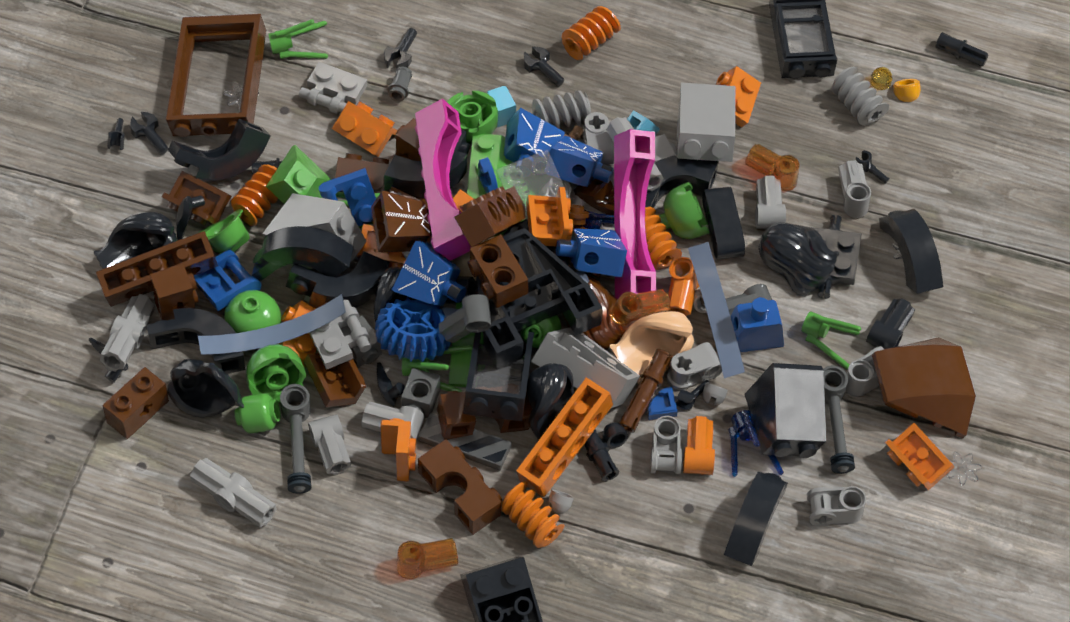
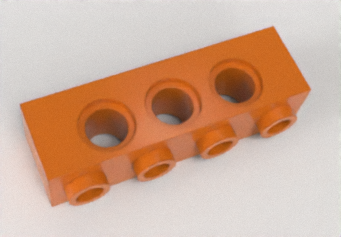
M586 377L516 470L520 482L526 481L528 488L535 490L537 494L544 498L613 406L610 392Z

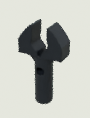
M409 28L398 47L391 48L387 46L384 51V60L387 68H389L391 61L398 57L400 59L396 64V69L398 67H409L412 62V55L408 54L407 51L417 36L415 29Z
M532 47V54L538 59H532L524 52V68L529 73L534 70H540L556 86H561L564 83V78L547 63L550 60V53L545 48Z
M141 112L142 119L147 124V127L139 125L135 118L132 117L130 128L131 134L135 139L145 136L159 154H165L168 151V146L155 131V128L159 127L158 119L155 115Z

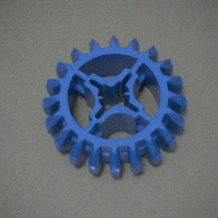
M406 297L405 301L395 299L394 304L387 303L386 307L381 309L378 314V320H376L375 324L377 342L381 343V349L388 350L389 355H398L399 360L402 358H408L410 362L413 359H419L421 362L425 358L434 360L435 356H443L444 351L448 350L451 342L446 341L445 337L439 332V323L446 318L443 310L440 309V305H432L417 299L410 300Z

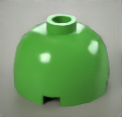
M472 91V95L463 96V92L447 101L459 113L461 130L467 131L466 143L472 144L473 136L493 134L497 128L498 109L494 98L489 94L481 91Z
M690 182L682 184L668 193L663 202L664 213L660 214L666 230L671 228L675 235L682 239H694L710 233L709 229L705 226L707 222L696 196L693 197L691 192L693 188Z
M246 290L237 294L228 303L225 310V321L236 333L257 330L282 323L281 311L275 299L267 293L258 290Z
M272 344L260 348L252 355L247 364L246 378L252 395L268 393L272 399L276 398L278 403H280L281 391L286 386L291 384L303 386L302 382L304 377L306 378V372L298 354L291 348L280 344Z

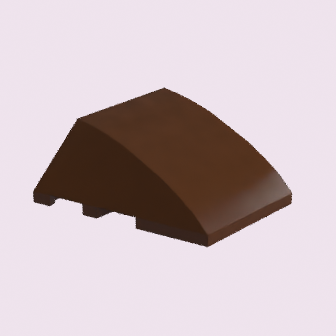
M938 337L876 351L872 354L885 405L914 418L920 415L931 420L933 426L937 428L945 426L956 431V436L960 438L966 437L976 395L961 346Z

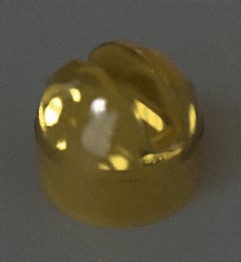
M877 67L872 72L871 85L877 90L888 89L893 78L891 71L887 67Z

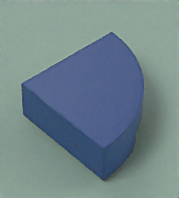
M488 157L479 160L478 178L486 194L498 188L495 173Z
M672 387L659 391V394L650 402L648 420L658 419L662 416L677 417L678 411Z

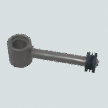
M831 365L823 368L825 404H829L835 454L830 457L831 470L834 473L842 474L855 469L854 456L851 453H847L840 405L847 387L848 375L841 367ZM827 383H833L837 387H830Z
M291 384L286 386L280 394L282 416L291 425L293 473L287 477L289 492L301 494L312 489L311 475L305 473L302 422L309 417L311 412L310 396L304 386ZM292 402H300V403H301V404L298 405V406H291V405H289V404L292 403Z

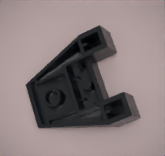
M525 228L503 238L528 278V294L498 308L490 299L491 328L482 332L484 347L496 369L523 359V340L518 332L545 319L563 313L575 336L601 325L603 308L590 285ZM492 259L485 260V262L492 263L495 261ZM477 276V292L479 295H484L481 289L482 282ZM499 282L498 284H499V285H502V286H505V285H508L509 283H507V282Z

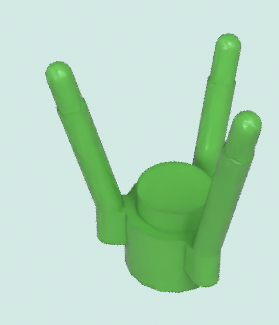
M311 19L284 30L268 33L272 53H279L281 59L287 57L327 59L328 54L288 51L289 48H293L292 36L326 26L327 22L314 23V20Z
M810 311L804 320L801 330L803 333L808 334L805 341L816 345L848 370L849 364L818 340V338H825L830 328L859 335L861 327L823 317Z
M473 345L449 347L443 354L470 351L473 349ZM403 358L402 374L403 376H409L412 368L429 372V369L448 370L449 366L447 364L430 363L428 358H425L423 362L419 359H413L410 362V359ZM440 382V389L462 392L459 388Z

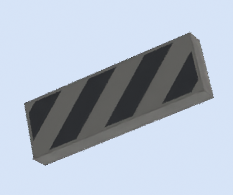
M429 414L419 434L420 442L435 447L444 441L438 415ZM474 429L473 435L447 439L453 447L457 446L461 449L466 459L499 471L507 458L512 444L510 441Z

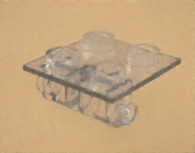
M548 149L496 170L504 189L507 190L514 186L525 206L528 195L556 197L558 188L564 187Z

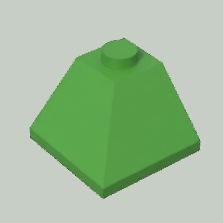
M293 145L266 187L285 204L293 193L322 198L319 186L332 179L296 145Z

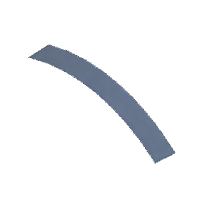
M706 242L688 248L709 318L723 377L727 378L744 373L745 370L709 243Z
M342 294L307 314L277 325L234 334L198 336L200 352L203 355L242 352L282 343L302 336L346 313Z

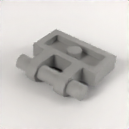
M318 62L307 80V87L311 88V90L302 87L299 97L306 99L307 103L317 106L319 104L329 108L330 112L339 114L346 106V102L350 101L355 105L358 103L367 88V79Z
M343 300L346 313L330 323L309 332L326 370L353 359L351 351L353 347L358 346L361 352L371 349L368 341L369 334L366 328L361 326L358 320L359 314L348 300ZM348 325L351 334L344 337L340 328Z

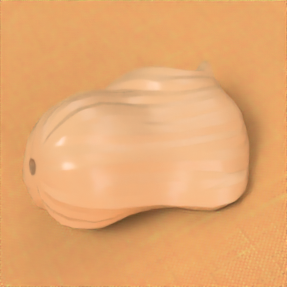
M667 311L651 314L632 323L624 332L619 343L610 344V349L618 360L638 375H641L642 371L646 370L656 349H663L672 356L690 350L694 344L693 327L688 318L680 312ZM639 377L637 381L638 384L642 379L641 377Z

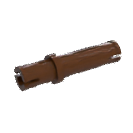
M656 349L646 370L642 371L640 375L642 379L618 422L628 432L634 433L654 392L664 381L662 377L673 356L663 349Z

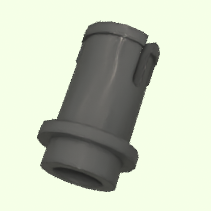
M398 67L392 84L388 86L389 97L394 101H403L409 94L408 85L412 78V71L407 67Z

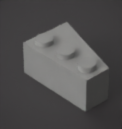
M571 327L547 333L531 361L540 367L548 363L567 366L573 374V386L577 389L587 377L610 392L613 402L611 408L625 403L640 375L585 334L581 333L575 336Z

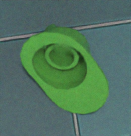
M242 209L234 211L225 219L200 231H205L213 251L223 253L227 250H232L234 252L249 241L250 235L239 217L243 212Z

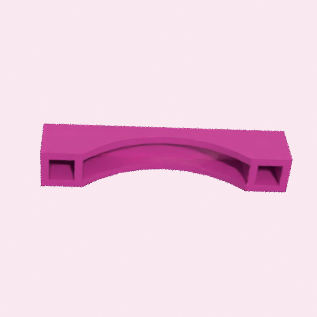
M441 99L415 113L417 124L415 130L419 138L420 147L418 152L423 167L421 174L425 181L426 192L424 196L428 203V222L432 232L431 244L437 253L442 254L451 261L469 252L471 246L454 218L461 212L453 201L449 180L451 159L462 134L459 113L444 99Z
M629 129L614 136L615 231L627 249L622 277L615 276V297L620 303L643 304L656 300V271L651 262L645 233L647 187L655 162V132Z

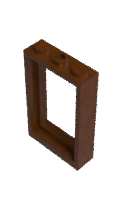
M261 14L182 18L166 116L172 136L232 134L238 119L254 124L267 31ZM250 40L240 113L183 115L194 42Z

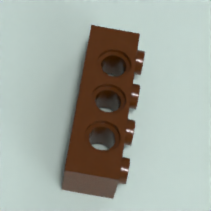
M501 186L462 205L460 208L463 212L454 217L470 246L474 247L527 218V208L514 186L507 190Z
M205 231L96 271L106 300L110 307L130 300L132 296L152 292L150 278L152 273L184 264L187 274L192 273L194 276L218 267L207 235Z

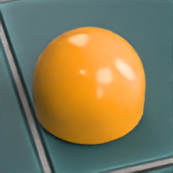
M903 79L893 84L895 96L903 102L915 101L920 95V81L917 79Z

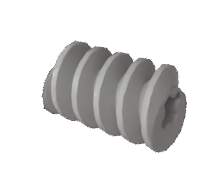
M848 67L836 77L832 84V91L844 103L845 107L850 110L853 117L857 118L859 124H872L887 113L889 104L882 103L883 97L876 95L877 91L875 88H869L870 82L867 80L863 81L864 76L862 73H857V67Z
M580 90L575 91L574 96L569 92L565 93L563 99L558 94L554 95L553 102L550 97H544L542 103L539 99L532 101L533 115L548 123H553L557 128H560V121H564L567 128L570 127L571 119H574L576 124L580 125L581 117L584 116L586 118L591 113L588 96L585 92L583 95Z

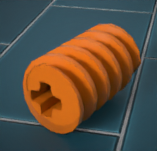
M597 6L592 12L587 13L585 17L574 23L570 29H566L562 33V43L572 58L582 60L583 55L588 56L591 50L598 48V44L605 43L606 38L610 39L613 36V32L618 33L621 30V25L617 17L609 9Z
M271 165L260 166L258 172L252 175L251 180L247 181L245 186L231 200L233 210L242 209L243 212L239 217L250 226H256L257 218H263L264 211L271 209L270 203L274 204L277 202L278 198L266 187L276 172V167Z
M645 207V233L651 262L655 270L669 267L675 259L681 257L682 252L676 248V242L671 240V234L666 232V226L664 223H661L659 215H655L656 210L653 207Z
M523 481L506 494L502 501V512L509 515L510 520L513 523H517V527L521 531H525V536L533 540V544L537 548H543L560 535L565 525H556L560 518L558 514L548 517L552 510L549 505L540 509L544 502L541 497L532 501L536 491L531 489L525 493L528 483Z

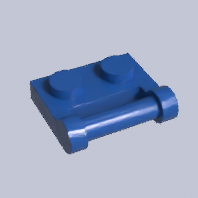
M366 168L326 181L319 186L321 197L338 201L336 193L343 190L358 227L373 222L371 206L375 202L376 196Z
M227 250L215 257L218 267L194 275L197 287L217 311L228 306V303L237 294L246 290L260 291L262 286L261 282L251 276L238 262L239 258L232 250ZM223 269H230L241 282L235 284Z

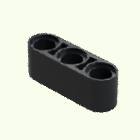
M732 188L704 189L702 191V203L715 259L744 257L745 240Z

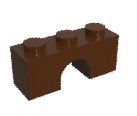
M506 385L502 388L478 389L518 394L520 387ZM527 389L522 422L494 418L499 425L500 433L529 430L528 420L532 407L528 400ZM449 391L445 394H440L436 410L443 440L473 435L476 416L463 414L465 392Z
M446 439L418 458V473L436 493L447 486H458L465 491L463 495L454 500V514L469 532L474 535L501 516L502 498L495 488H489L485 484L481 472L476 467L471 468L465 461L466 459L461 449L457 446L453 447Z

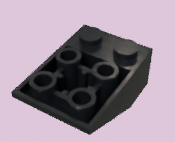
M514 557L460 574L475 622H543L524 557Z

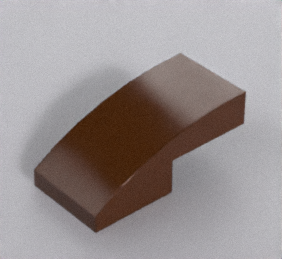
M594 179L588 187L578 185L574 189L575 195L584 202L614 218V187L611 180L609 183Z

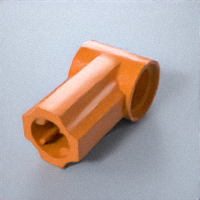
M679 257L669 267V273L672 278L665 311L680 312L688 316L691 315L695 291L698 289L699 284L692 260L687 257Z
M696 416L695 418L688 419L683 473L713 475L715 449H712L713 421L707 419V417Z

